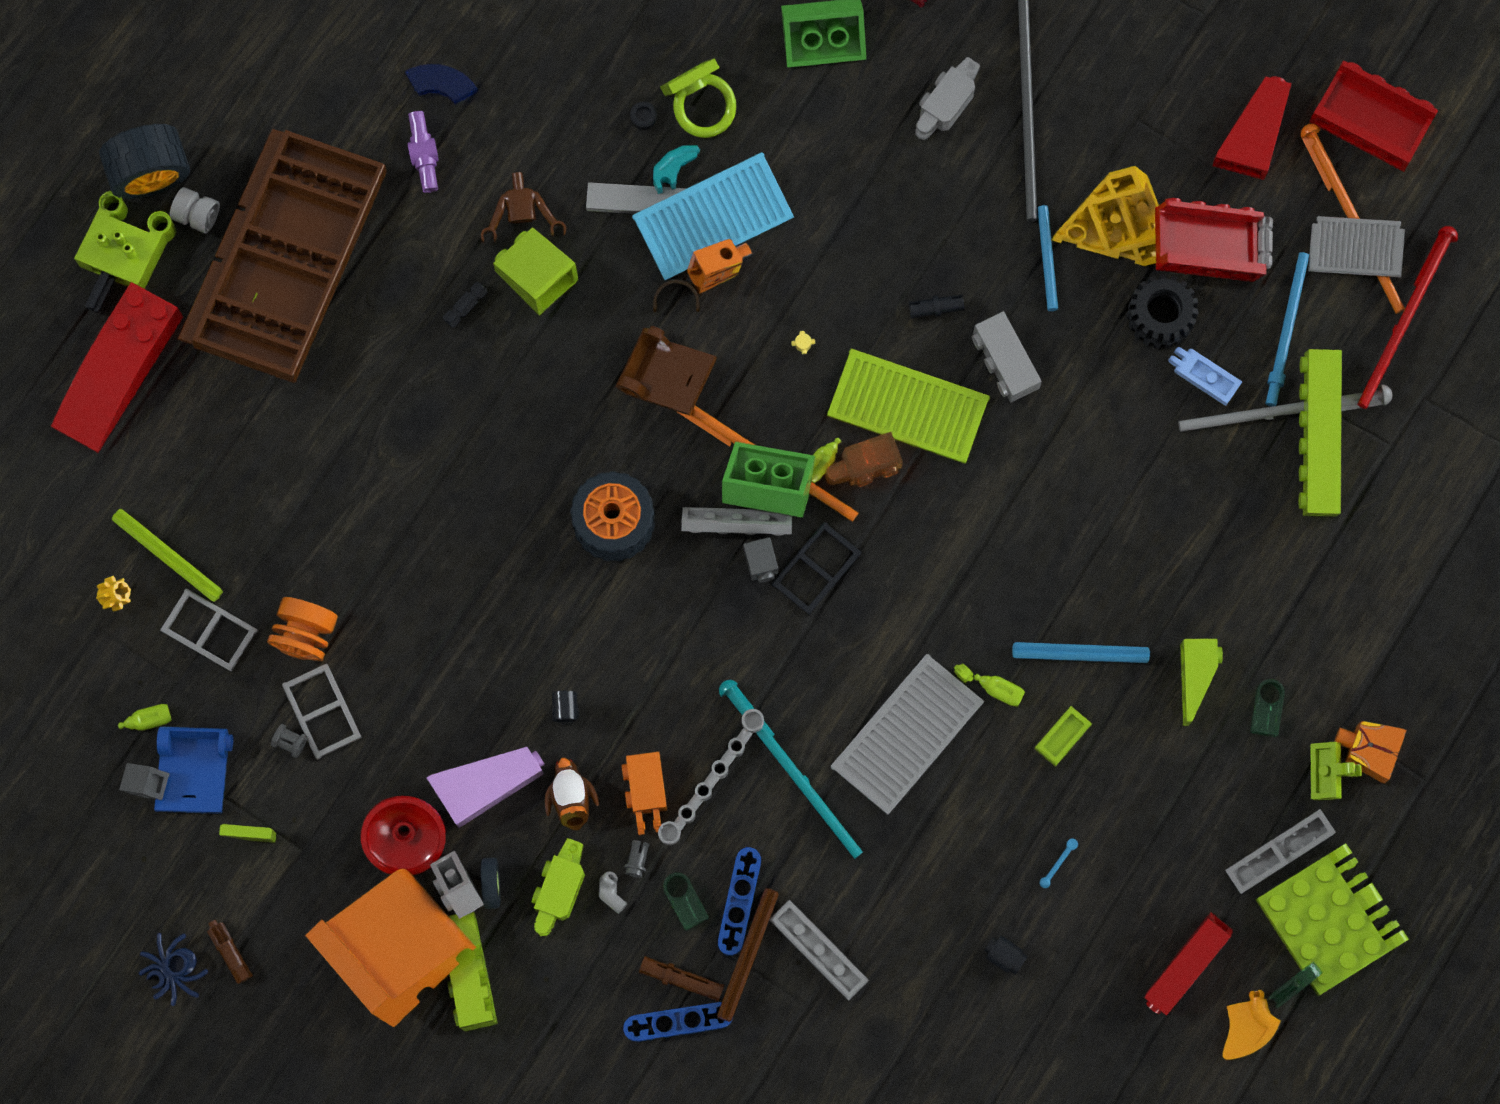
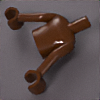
M515 172L512 173L513 189L506 191L500 196L489 227L481 232V241L484 243V235L486 233H492L494 235V243L496 242V229L503 216L505 205L508 213V223L510 224L536 221V203L538 209L550 224V233L553 237V229L556 226L563 228V235L565 236L566 225L564 222L555 219L537 191L524 188L523 173Z

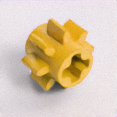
M111 576L105 578L103 583L97 585L99 590L96 599L103 605V609L111 607L113 612L123 609V605L130 603L131 588L124 582V578L116 581L115 577Z

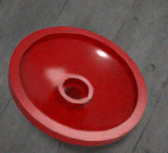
M395 796L381 801L366 815L361 829V844L366 857L375 867L387 874H393L399 869H407L412 875L426 871L431 867L430 864L440 858L446 840L445 826L439 813L427 802L411 796ZM401 826H407L409 830L407 832H402L399 828Z

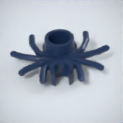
M157 933V947L161 960L148 952H140V956L147 957L157 963L151 964L139 971L140 976L151 971L147 975L146 979L148 980L158 975L160 981L152 988L161 990L154 994L153 998L158 999L170 988V984L172 993L171 1006H175L177 1000L176 984L187 994L198 998L199 994L189 989L181 981L198 980L205 976L208 970L205 969L197 975L185 977L196 966L197 959L194 952L190 949L181 948L171 954L177 943L186 938V934H182L173 940L166 951L165 957L162 946V934Z

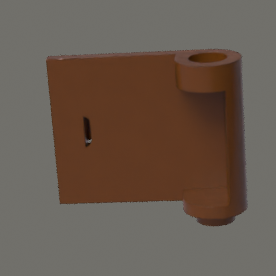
M650 326V328H643L616 384V388L629 396L691 415L717 357L670 342L664 336L665 332L658 327Z

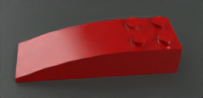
M131 282L87 353L61 403L51 427L99 453L182 320L183 315L178 307Z

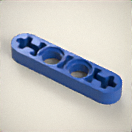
M751 847L741 849L735 860L718 937L719 950L726 956L737 955L742 950L761 866L759 852ZM748 853L753 854V859L757 860L756 864H751L749 874L754 873L753 879L747 875H737L738 870L744 872L745 864L740 860L741 857L745 858ZM740 880L747 881L751 886L750 892L745 896L738 895L734 890L735 884ZM733 908L742 909L745 914L744 920L740 923L731 922L728 917L729 911ZM726 925L734 929L742 928V933L740 934L736 931L734 937L735 942H738L739 945L738 947L734 946L731 951L726 950V945L722 944L723 939L728 940L730 930H725Z
M722 1002L634 1015L625 1021L623 1030L629 1040L640 1042L723 1029L728 1027L732 1020L719 1023L718 1019H710L711 1026H704L705 1016L702 1010L709 1009L708 1015L716 1014L717 1008H720ZM689 1012H696L700 1015L701 1022L695 1028H689L684 1023L685 1015ZM662 1016L669 1017L673 1022V1026L668 1032H661L656 1027L657 1020ZM652 1018L654 1035H648L649 1029L641 1030L640 1036L637 1037L633 1032L628 1031V1027L633 1026V1021H638L639 1025H647L646 1019Z

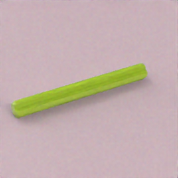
M119 509L113 515L112 520L211 601L215 602L223 593L220 587L123 509Z

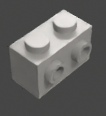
M455 851L430 864L437 878L433 883L441 895V899L448 912L454 910L460 919L484 905L467 870Z

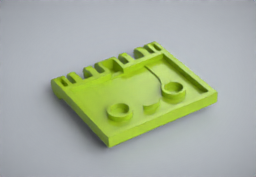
M1347 844L1337 848L1256 899L1317 996L1409 940L1403 930L1385 941L1383 940L1382 936L1400 926L1397 920L1389 922L1379 931L1373 925L1372 921L1383 917L1390 910L1385 905L1369 916L1366 914L1365 910L1383 899L1373 883L1353 894L1350 888L1368 878L1365 872L1356 875L1348 883L1341 876L1342 872L1350 870L1358 863L1354 857L1338 868L1334 865L1352 853Z

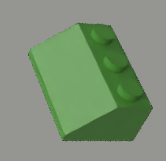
M835 0L781 6L787 67L866 60L864 11L861 0Z
M735 442L722 480V503L803 518L809 498L815 456Z

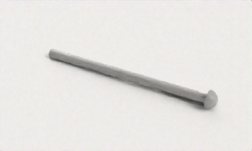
M1380 385L1379 390L1375 391L1368 407L1388 404L1392 400V390L1387 385ZM1362 393L1341 396V411L1361 408L1357 403ZM1304 402L1178 421L1179 430L1182 432L1259 419L1270 420L1274 419L1273 416L1298 414L1300 411H1304Z

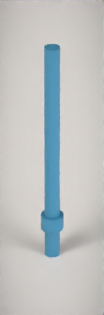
M1300 252L1298 255L1274 368L1268 377L1267 384L1270 386L1266 405L1271 407L1277 405L1280 387L1284 386L1286 377L1283 373L1309 260V254Z

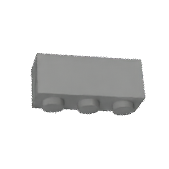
M1003 311L976 324L972 340L978 350H983L986 356L984 362L991 374L995 373L999 380L997 386L1003 397L1007 396L1009 401L1013 402L1040 389L1042 381L1005 312Z

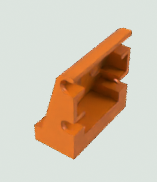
M407 869L395 871L328 922L323 920L318 922L305 935L373 1015L392 1027H395L420 1003L417 995L425 987L434 989L460 964L456 957L461 951L467 948L473 951L476 948Z

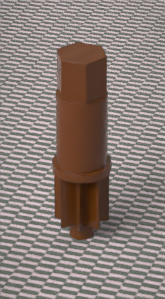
M216 920L208 923L210 929L207 933L213 941L216 950L223 957L236 982L240 984L251 978L253 975L235 946L234 939L229 934L224 923L220 922L218 924Z

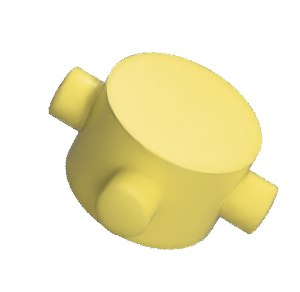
M800 331V334L796 337L795 341H791V344L796 346L797 350L801 351L802 354H807L811 345L815 344V339H811L808 334H805V331Z

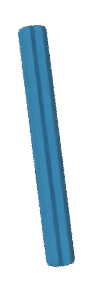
M1015 642L1012 647L1014 658L1148 663L1150 660V650L1148 647Z

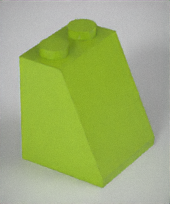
M532 227L528 232L523 231L514 241L515 244L508 250L503 249L499 252L493 264L496 273L540 316L578 281L576 264Z

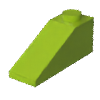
M1184 639L1180 644L1183 726H1189L1193 721L1218 668V663H1222V647H1218L1217 639Z

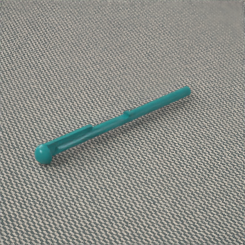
M726 680L722 682L719 687L720 696L727 695L742 716L747 710L754 709L737 687L738 683L736 681ZM764 721L762 729L756 732V734L852 857L856 859L863 851L810 785L808 778L802 775L773 738L775 734Z

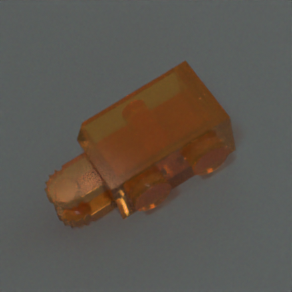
M892 432L846 447L842 453L841 461L833 466L830 465L826 469L825 481H827V484L836 485L849 481L850 486L857 484L858 487H862L872 483L875 477L883 475L884 478L897 474L899 472L898 469L902 468L903 461Z

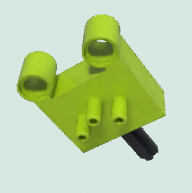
M112 191L102 194L99 199V209L74 258L81 268L100 275L85 304L88 310L96 313L101 311L114 282L127 287L133 282L145 289L167 242L172 240L176 234V227L167 213L163 211L152 213L147 221L150 232L122 222L128 213L127 205L122 197L114 196ZM112 203H119L117 209L108 211V207ZM160 223H168L166 229L156 231V227Z

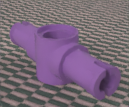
M411 112L408 114L412 133L410 142H408L412 166H415L416 170H419L423 192H435L438 190L435 167L437 166L436 162L439 161L435 139L431 138V134L427 131L424 112Z

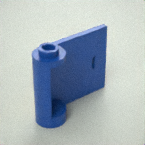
M159 727L157 734V752L160 756L159 770L169 773L163 799H155V812L222 814L228 751L233 749V735L228 733V729Z

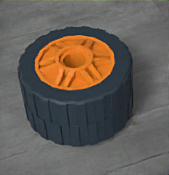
M610 471L609 473H599L595 477H590L578 488V492L572 500L571 521L576 538L586 551L604 561H623V559L634 557L636 553L641 552L645 548L644 546L649 543L654 531L655 516L652 499L648 494V490L640 484L639 480L630 477L626 473ZM612 514H617V515H619L618 517H616V518H614V519H609V518H607L608 516H610V515H612Z

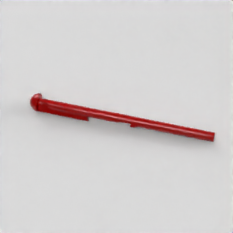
M1444 226L1438 231V237L1414 283L1416 288L1398 324L1394 326L1393 334L1357 403L1359 407L1367 409L1450 242L1458 240V233L1455 228Z

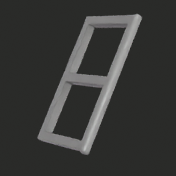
M189 589L184 590L180 600L161 628L163 633L229 671L233 670L254 634L257 633V629ZM189 597L216 612L196 644L169 629ZM221 616L248 630L247 635L229 663L202 648Z
M324 664L282 684L317 760L362 738L328 664ZM325 672L338 700L302 716L290 688ZM341 706L354 735L318 751L306 722Z

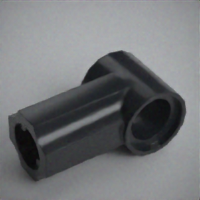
M552 692V721L560 722L562 725H572L573 722L579 719L577 692Z

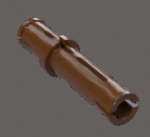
M644 956L639 970L640 974L662 981L664 985L678 986L719 1002L724 984L674 967L675 964L670 962L668 965Z

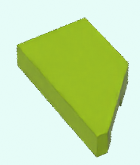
M220 825V836L275 843L276 832L272 828Z

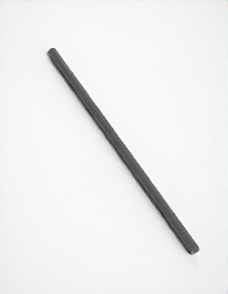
M1018 0L1027 221L1034 222L1038 219L1029 0Z

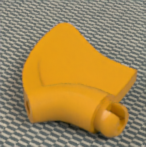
M1262 990L1250 991V1001L1227 1006L1230 1029L1223 1050V1058L1225 1060L1238 1059L1253 1054L1264 1047L1275 1035L1281 1020L1270 1013L1267 999H1264L1265 994Z

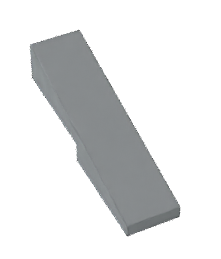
M1320 809L1225 871L1242 894L1336 834V831Z

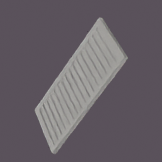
M926 654L834 761L831 769L835 770L889 815L984 701L936 662L929 654Z

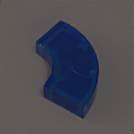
M426 64L405 71L407 78L419 96L427 93H440L448 97L454 104H457L478 92L475 84L466 75L452 67Z

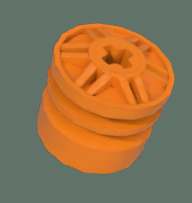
M283 597L277 616L286 621L287 625L274 624L272 630L279 635H269L268 644L279 649L282 653L298 659L323 661L324 652L315 647L327 648L328 642L318 635L319 633H333L338 618L337 614L304 600Z

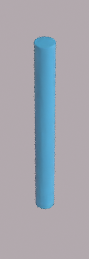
M1042 205L1037 208L1048 311L1058 310L1049 210L1048 206Z

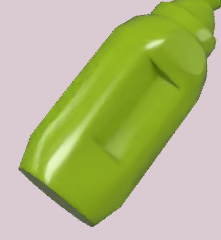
M835 438L834 442L820 447L813 454L815 456V463L811 482H818L834 463L838 444L841 443L839 438Z
M979 674L974 676V679L980 682L982 688L990 696L1010 706H1019L1025 693L1021 687L999 676H980Z
M159 704L137 710L124 723L120 722L118 727L119 729L125 727L131 730L143 731L165 725L172 721L168 704Z

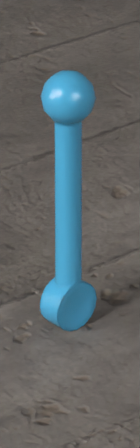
M1075 839L1067 841L1065 851L1047 876L1040 879L1041 887L1048 888L1050 886V880L1066 857L1078 847V842Z

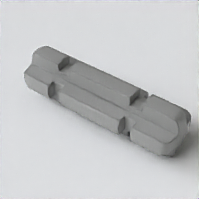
M1264 216L1258 222V263L1266 264V269H1269L1272 266L1273 232L1271 230L1273 228V219Z

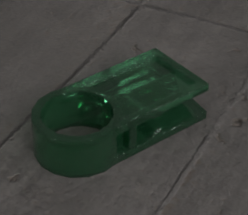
M1267 679L1257 687L1250 733L1270 737L1278 736L1285 689L1279 681ZM1271 684L1278 688L1280 698L1277 702L1267 703L1262 699L1260 689L1263 685Z
M677 872L666 877L663 884L664 893L685 931L708 920L709 916L693 889L689 878ZM674 877H681L688 883L687 892L682 897H673L667 892V883Z
M1313 961L1274 991L1268 998L1275 1000V1007L1278 1009L1323 972Z

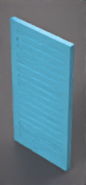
M761 152L632 215V218L635 220L664 280H667L688 269L694 251L727 239H731L734 245L737 246L794 218L764 157V153Z

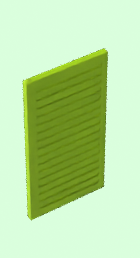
M851 349L849 350V356L827 416L966 464L990 397L989 395Z

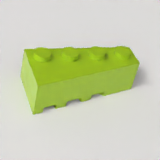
M472 912L460 919L457 914L450 915L449 917L476 946L473 951L467 948L457 955L456 960L460 964L450 972L451 981L447 982L450 997L454 998L456 1009H453L456 1026H459L463 1031H469L498 1024L476 914Z

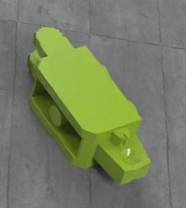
M567 838L558 856H553L552 862L547 860L542 872V876L546 878L542 888L537 887L532 898V903H535L534 909L539 912L534 928L540 937L550 935L556 919L563 921L570 917L585 877L580 865L584 845Z

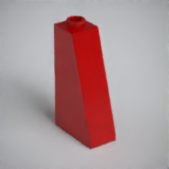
M1277 76L1264 78L1218 150L1212 166L1262 180L1265 179L1292 83H1288L1283 78Z
M1210 912L1147 991L1144 997L1148 1000L1146 1005L1155 1013L1160 1014L1163 1012L1167 1016L1230 939L1233 929Z

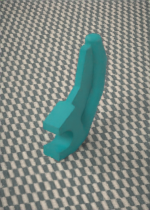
M683 145L671 150L654 166L653 184L658 194L663 193L662 183L670 184L672 190L676 189L680 168L696 159L697 154L700 153L697 145Z

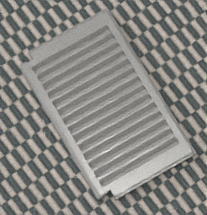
M1318 216V224H1312L1308 272L1401 277L1405 229H1400L1401 221Z

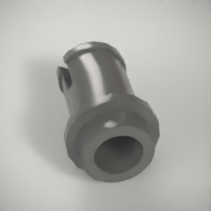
M637 840L632 841L628 864L624 865L626 875L642 878V874L646 873L644 865L650 844L646 842L641 844V841Z

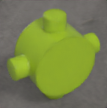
M962 663L954 667V673L964 683L973 680V673L966 665Z

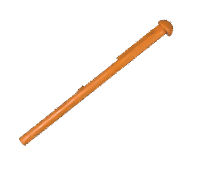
M1316 124L1305 125L1301 130V138L1328 191L1334 190L1348 218L1360 219L1317 135L1321 129ZM1377 276L1395 314L1404 311L1405 307L1390 278Z
M694 406L691 415L677 412L729 447H731L732 443L735 444V442L755 445L697 406ZM811 482L809 494L853 522L858 515L857 511Z

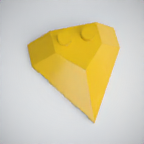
M1136 166L1109 172L1054 234L1051 240L1059 243L1066 241L1077 244V248L1117 259L1119 256L1135 260V264L1142 266L1155 264V208L1159 204L1148 176Z

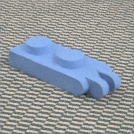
M1177 347L1174 353L1182 358V360L1175 356H1171L1168 360L1169 363L1176 367L1174 370L1176 374L1225 406L1242 383V381L1193 349L1185 351Z

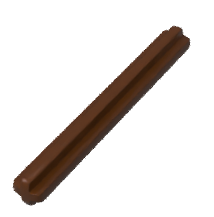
M764 889L717 1017L721 1020L730 1022L734 1016L779 895L775 890Z

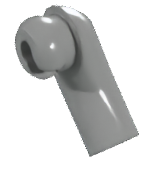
M609 871L604 873L599 879V897L619 914L626 907L627 903L617 895V875Z

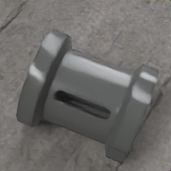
M281 724L272 738L271 746L274 748L278 746L291 752L292 757L297 758L306 744L307 736L304 734L300 736L286 729V725Z

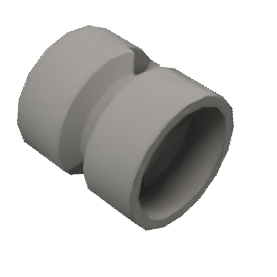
M182 187L171 205L170 218L183 225H187L190 222L191 228L202 233H208L217 219L220 203L207 196L201 199L197 192Z

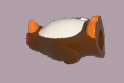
M561 758L556 763L554 769V781L548 787L545 795L546 815L550 816L551 807L554 804L561 824L577 831L588 821L589 796L595 805L599 806L598 795L593 785L580 775L576 764L571 759Z

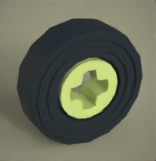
M484 858L481 861V888L485 909L500 907V874L496 858Z

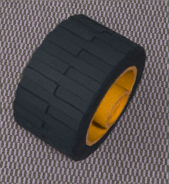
M168 124L143 125L123 131L110 138L99 150L111 191L118 198L139 199L165 192L183 182L190 173V167L177 129Z

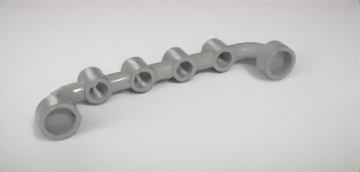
M749 709L743 714L742 731L736 738L729 741L728 750L720 760L712 764V771L704 782L696 786L695 794L687 805L680 807L678 811L679 816L674 822L667 821L659 827L658 836L662 843L674 845L679 841L681 830L686 824L694 821L695 811L703 801L711 798L712 788L719 779H723L728 775V767L735 757H739L744 753L745 744L752 734L762 729L764 716L759 710ZM734 743H739L742 748L740 751H733L731 746ZM718 765L725 767V771L722 774L715 772V768ZM700 788H707L709 793L706 796L699 795L698 791ZM690 810L692 816L688 819L683 818L682 812Z

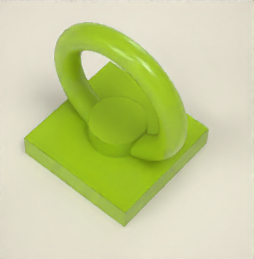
M715 58L697 65L660 86L665 96L676 93L673 108L679 125L689 134L700 138H710L723 133L731 125L736 113V99L733 90L722 78L710 74L719 69ZM708 84L716 87L723 94L726 110L723 118L717 124L710 127H700L693 124L687 118L684 111V101L686 96Z

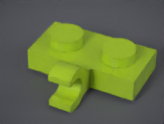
M1341 743L1311 744V799L1316 801L1341 799V776H1362V765H1355L1354 762L1341 763Z

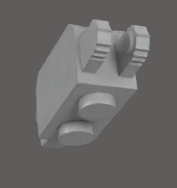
M967 57L956 68L952 66L947 73L943 71L935 82L937 87L932 93L927 92L919 104L921 112L915 130V135H917L918 139L928 140L937 128L945 131L952 127L974 97V79L980 70V65Z

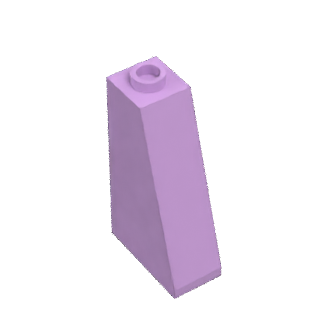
M524 747L432 774L427 779L455 824L460 828L542 776L544 773L540 767L545 764L537 751L531 753L528 747Z

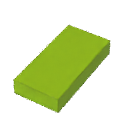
M1070 706L1034 749L1056 767L1092 723Z

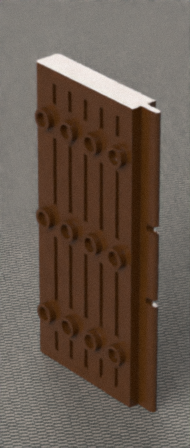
M272 129L238 203V206L245 208V211L235 210L215 255L216 258L222 259V262L212 261L178 340L192 344L198 350L295 383L387 173L385 164L287 130L281 132Z

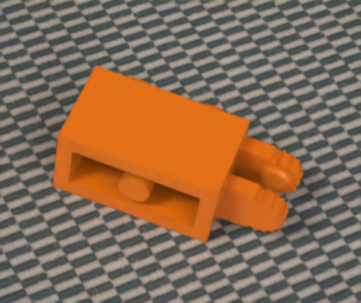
M652 752L626 756L627 764H622L623 780H629L630 791L625 792L627 808H633V813L636 815L638 835L645 834V821H643L642 814L653 813V826L657 833L661 826L660 812L667 811L660 753Z

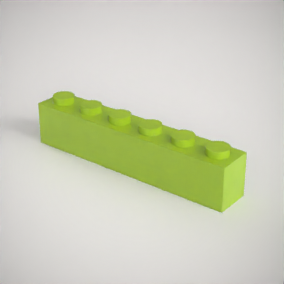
M1309 349L1304 353V357L1300 358V373H1304V384H1300L1299 396L1300 400H1304V411H1300L1299 425L1304 427V438H1300L1299 453L1304 455L1303 465L1299 467V481L1303 482V492L1299 493V509H1303V516L1336 517L1341 514L1342 350Z

